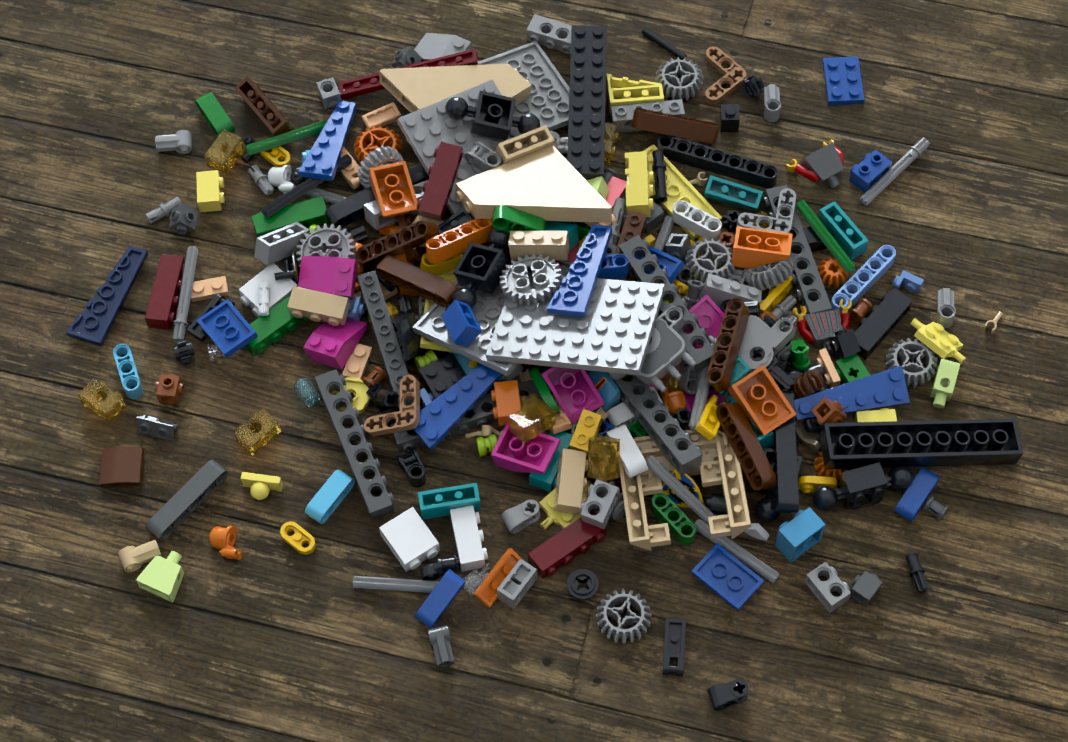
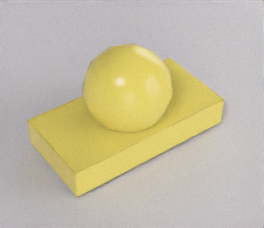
M242 472L241 481L243 487L250 488L251 496L254 499L264 500L268 497L270 490L282 492L283 484L281 477Z

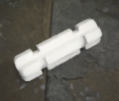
M268 281L259 282L258 312L260 316L269 315Z

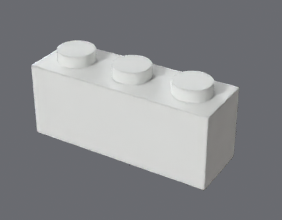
M473 505L451 509L450 516L461 571L484 568L488 555L486 548H482L481 542L484 541L483 531L478 530L477 524L481 523L479 512L474 511Z

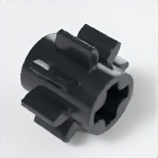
M755 75L743 81L744 85H742L741 89L745 96L749 94L753 98L763 92L761 88H764V83L761 77L756 79Z
M737 209L728 210L727 215L722 216L723 228H727L730 233L735 232L737 228V220L740 215Z
M185 339L177 340V346L172 347L176 361L181 359L182 363L190 362L191 356L195 355L192 343H186Z

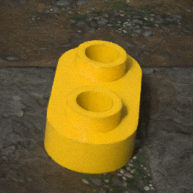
M281 146L260 152L261 156L275 167L291 164L289 152Z
M802 476L798 478V489L803 493H812L823 485L837 489V479L833 477Z
M286 522L282 525L280 533L286 543L303 555L314 551L316 543L311 534L295 522ZM294 532V535L289 536L288 533ZM306 543L309 544L306 548L302 547Z

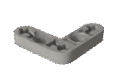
M785 188L780 192L776 217L741 213L737 220V226L790 233L796 201L795 191ZM785 196H789L788 204H785ZM787 210L790 215L782 216L780 211ZM765 222L769 227L766 229L761 228L759 223Z

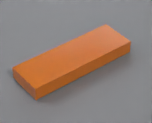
M512 548L507 549L473 594L487 608H490L497 599V588L521 558Z

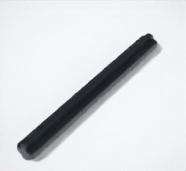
M348 154L339 158L336 173L352 163V158ZM308 178L261 209L262 214L266 218L270 217L325 180Z

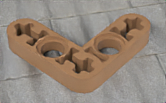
M713 46L706 50L705 59L723 77L705 92V101L710 105L720 103L743 85V81L746 79V71L721 49ZM727 63L730 65V68H723L721 65ZM726 83L730 85V88L724 89L721 85Z
M405 375L400 380V411L367 418L364 422V429L369 435L379 436L412 430L419 425V381L413 375ZM409 398H414L413 404L406 406V401ZM391 419H396L395 425L388 427V422Z

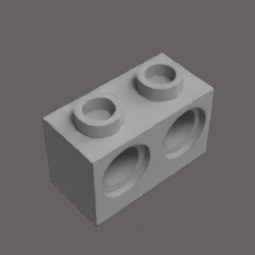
M596 479L594 485H590L587 493L589 497L586 502L582 503L579 513H581L582 521L605 529L620 496L619 487ZM600 492L608 493L607 496L603 498L598 497V494ZM594 509L600 511L597 515L590 514Z
M520 558L497 588V599L515 609L537 580V569Z
M826 562L806 574L805 584L829 613L849 600L851 595L850 587L846 582H842L839 579L835 568L829 566ZM824 576L827 578V581H821L818 577ZM831 592H838L840 596L835 597Z

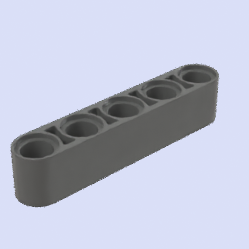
M209 460L147 522L146 529L161 541L168 538L224 482L228 476V471L215 460Z

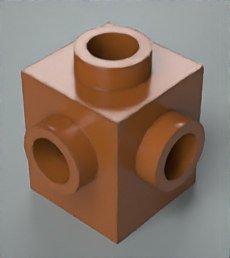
M172 373L167 375L161 374L159 381H156L155 392L159 403L179 404L180 395L184 394L185 388L180 376Z
M826 397L811 410L817 417L816 421L822 427L824 423H842L847 417L842 411L844 407L835 400L833 402Z

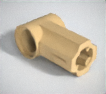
M156 539L137 547L127 546L118 552L123 568L128 573L140 569L142 564L152 561L155 556L162 557Z

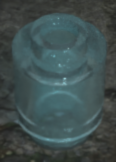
M302 377L295 382L294 390L303 404L310 407L320 400L319 392L310 378Z

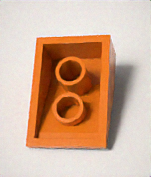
M406 161L369 168L370 184L383 218L419 210L417 209L418 202Z
M737 226L731 264L738 268H753L790 259L793 234Z
M764 365L727 388L734 401L741 405L745 415L763 436L796 415V412Z

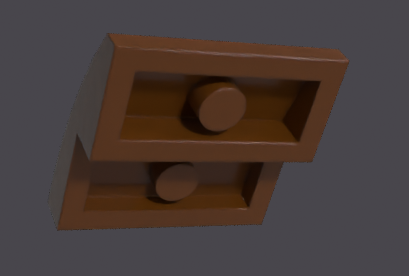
M114 447L103 449L99 485L104 488L114 485L129 487L141 484L144 448Z

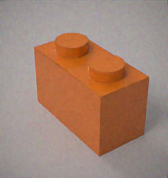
M518 381L494 382L491 398L492 402L496 401V407H493L494 419H498V425H506L507 422L512 424L522 423Z

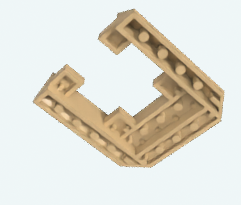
M684 430V432L690 435L693 444L698 446L703 454L701 466L688 472L690 476L701 475L703 487L721 484L723 487L727 514L708 517L711 538L731 536L733 539L751 527L740 463L726 434L718 430L716 436L710 441L696 430ZM650 436L634 438L645 461L649 456L653 455L671 473L673 472L674 466ZM618 459L630 544L652 551L651 547L671 544L668 523L650 526L647 523L644 496L663 493L661 479L649 468L647 471L629 478Z

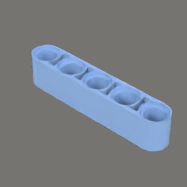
M883 245L835 293L831 301L832 310L840 309V312H842V308L837 305L841 299H843L842 304L844 307L848 306V299L852 301V306L848 311L893 265L896 255L894 247Z

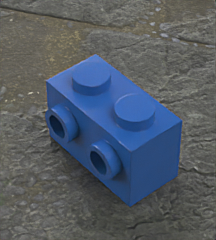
M875 149L871 154H866L860 164H855L852 167L849 181L865 193L891 168L892 162Z
M454 300L441 315L445 323L444 325L451 335V340L457 345L469 347L482 332L470 305Z

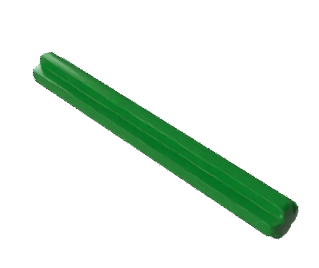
M323 120L246 145V152L248 155H253L321 133L327 121Z
M804 200L797 202V210L846 273L854 271L855 264Z

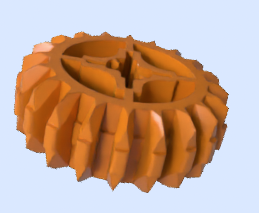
M373 125L370 130L366 128L365 132L360 131V136L356 137V142H354V153L358 162L364 161V156H368L369 151L374 152L375 147L380 149L381 146L394 148L401 155L403 148L400 136L395 134L394 129L389 130L388 126L383 129L381 125L379 128H375Z

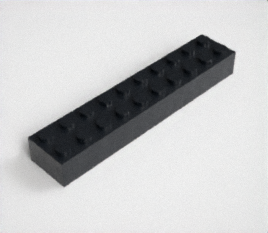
M572 25L567 161L586 180L602 176L604 179L607 26Z
M1016 418L824 423L819 433L825 469H856L880 462L882 468H893L897 465L929 467L1016 464L1023 455Z

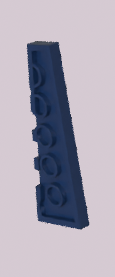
M129 246L115 265V268L107 276L106 282L97 289V294L92 300L88 301L85 310L81 315L77 316L66 331L67 336L102 347L148 256L146 250Z

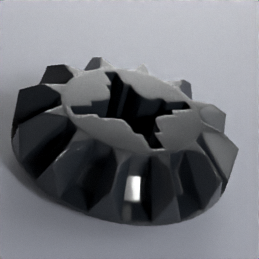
M588 569L575 570L567 579V590L572 597L574 596L579 600H588L590 597L595 596L599 589L597 576ZM587 581V583H586V587H587V588L585 589L584 587H582L581 589L578 590V588H579V583H578V582L584 583V582Z

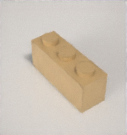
M544 125L499 143L495 152L500 155V165L553 145L555 140L547 126Z
M510 231L508 246L511 260H518V257L524 259L525 254L528 257H532V254H535L536 257L543 254V258L549 256L550 260H568L569 240L567 231Z
M293 286L287 308L294 317H308L315 322L322 320L330 325L338 326L339 324L345 325L351 304L347 297Z
M562 449L559 455L554 511L577 514L582 503L585 502V496H582L587 484L584 472L587 471L589 460L586 459V452Z

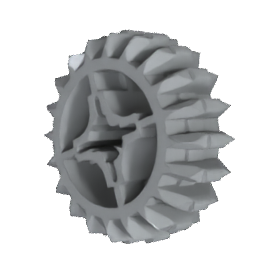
M677 57L676 60L671 58L669 62L664 61L663 65H660L659 70L656 72L655 83L662 84L663 95H665L666 99L671 97L672 100L685 99L688 101L689 97L694 98L695 94L700 92L703 84L701 69L698 68L697 64H693L692 60L686 61V58L680 60Z
M381 146L378 149L375 147L374 152L369 151V155L364 156L365 160L360 162L361 167L358 168L359 173L357 174L359 181L367 189L371 187L369 168L402 162L404 159L394 148Z
M713 237L710 241L704 238L703 242L698 240L696 244H692L691 248L687 251L685 262L690 267L694 280L700 279L704 283L708 273L725 279L727 277L730 278L731 274L735 271V266L731 264L732 247L727 248V242L721 244L720 239L714 241Z
M790 257V259L758 267L744 268L745 282L748 286L761 289L762 291L767 288L771 289L774 286L777 287V285L783 284V281L788 280L789 276L793 274V261Z
M910 338L906 342L901 339L899 344L895 342L893 347H890L888 350V355H886L885 359L887 361L885 364L886 368L892 369L900 366L897 362V357H899L903 367L906 386L908 387L909 384H912L914 388L917 386V383L921 387L925 382L929 383L931 378L935 376V371L938 368V358L935 357L936 353L930 351L931 349L924 346L925 344L922 342L918 343L917 338L914 342ZM922 359L926 364V369L923 367V364L921 363Z
M624 589L621 590V594H618L616 590L613 591V596L607 594V600L602 599L600 603L602 606L597 607L599 612L596 614V619L599 620L597 626L602 627L601 633H607L608 640L614 637L615 643L619 639H622L623 644L626 643V639L633 643L634 636L640 640L641 633L646 634V627H650L649 619H651V613H648L650 606H645L646 600H640V594L633 596L632 590L629 591V594H625ZM623 604L621 607H614L616 605ZM630 606H633L639 612L640 616H637L636 613L632 612L630 610ZM625 611H626V615H627V616H625V618H623V621H622V623H621V617L623 616V614H624ZM607 616L617 622V627L609 622ZM629 625L634 626L629 629H624L626 626Z

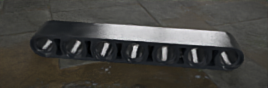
M663 134L658 137L657 148L662 150L664 156L669 160L769 189L776 185L778 170L773 165L675 136Z
M421 163L408 168L412 185L429 179ZM372 187L328 207L325 211V216L330 223H333L335 228L339 225L343 228L365 217L364 204L376 200Z
M782 391L794 409V392ZM793 416L773 430L775 475L777 478V512L798 513L799 510L795 416Z

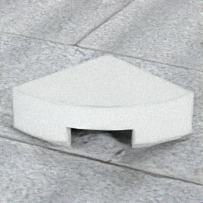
M751 523V527L744 531L748 535L767 541L769 537L768 532L759 523Z

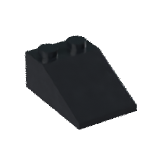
M412 310L390 316L402 355L406 361L424 349L420 348L421 335L413 331V326L417 323L419 317Z

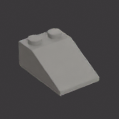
M426 33L414 50L423 58L421 60L423 62L471 50V42L457 35Z

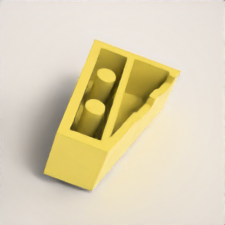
M606 74V90L610 115L611 106L664 101L661 83L639 80L638 82L628 80V77L621 79L612 77L611 74Z
M647 151L625 153L627 169H625V175H627V213L632 211L645 214L646 217H651V209H654V201L651 196H654V187L651 185V182H654V172L650 171Z

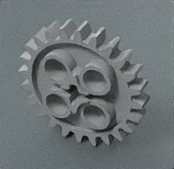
M326 223L323 228L317 225L316 231L311 228V234L304 233L306 239L299 240L302 245H297L298 252H296V256L298 258L296 260L299 266H301L302 256L356 259L354 254L357 252L355 248L356 243L351 233L349 234L346 228L342 230L340 225L335 228L333 223L330 228L327 227Z
M525 254L524 259L518 257L517 262L511 260L512 265H506V270H502V276H500L503 294H506L507 299L512 298L513 302L519 300L520 305L524 301L527 302V305H530L531 301L537 304L539 299L545 302L544 297L552 298L551 293H555L557 291L556 288L561 287L560 283L562 281V271L559 263L556 264L555 259L550 260L549 256L543 258V254H540L538 257L535 254H532V257H528ZM528 268H531L535 290H531Z

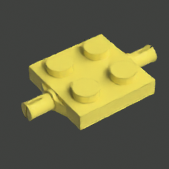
M916 318L912 320L910 325L917 329L914 337L941 358L953 357L960 364L966 360V357L958 352L963 344L955 335L945 331L941 324L932 322L928 325H923Z
M587 481L586 488L582 493V496H585V502L588 499L586 492L592 484L590 481ZM556 488L539 502V506L547 515V518L540 523L544 530L552 523L564 529L581 517L579 512L572 514L554 511Z

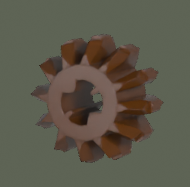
M818 370L803 373L793 379L795 384L791 390L797 398L806 397L824 386L823 377Z

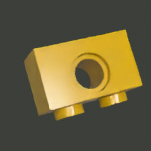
M583 409L569 444L571 450L586 452V456L589 457L602 424V415Z

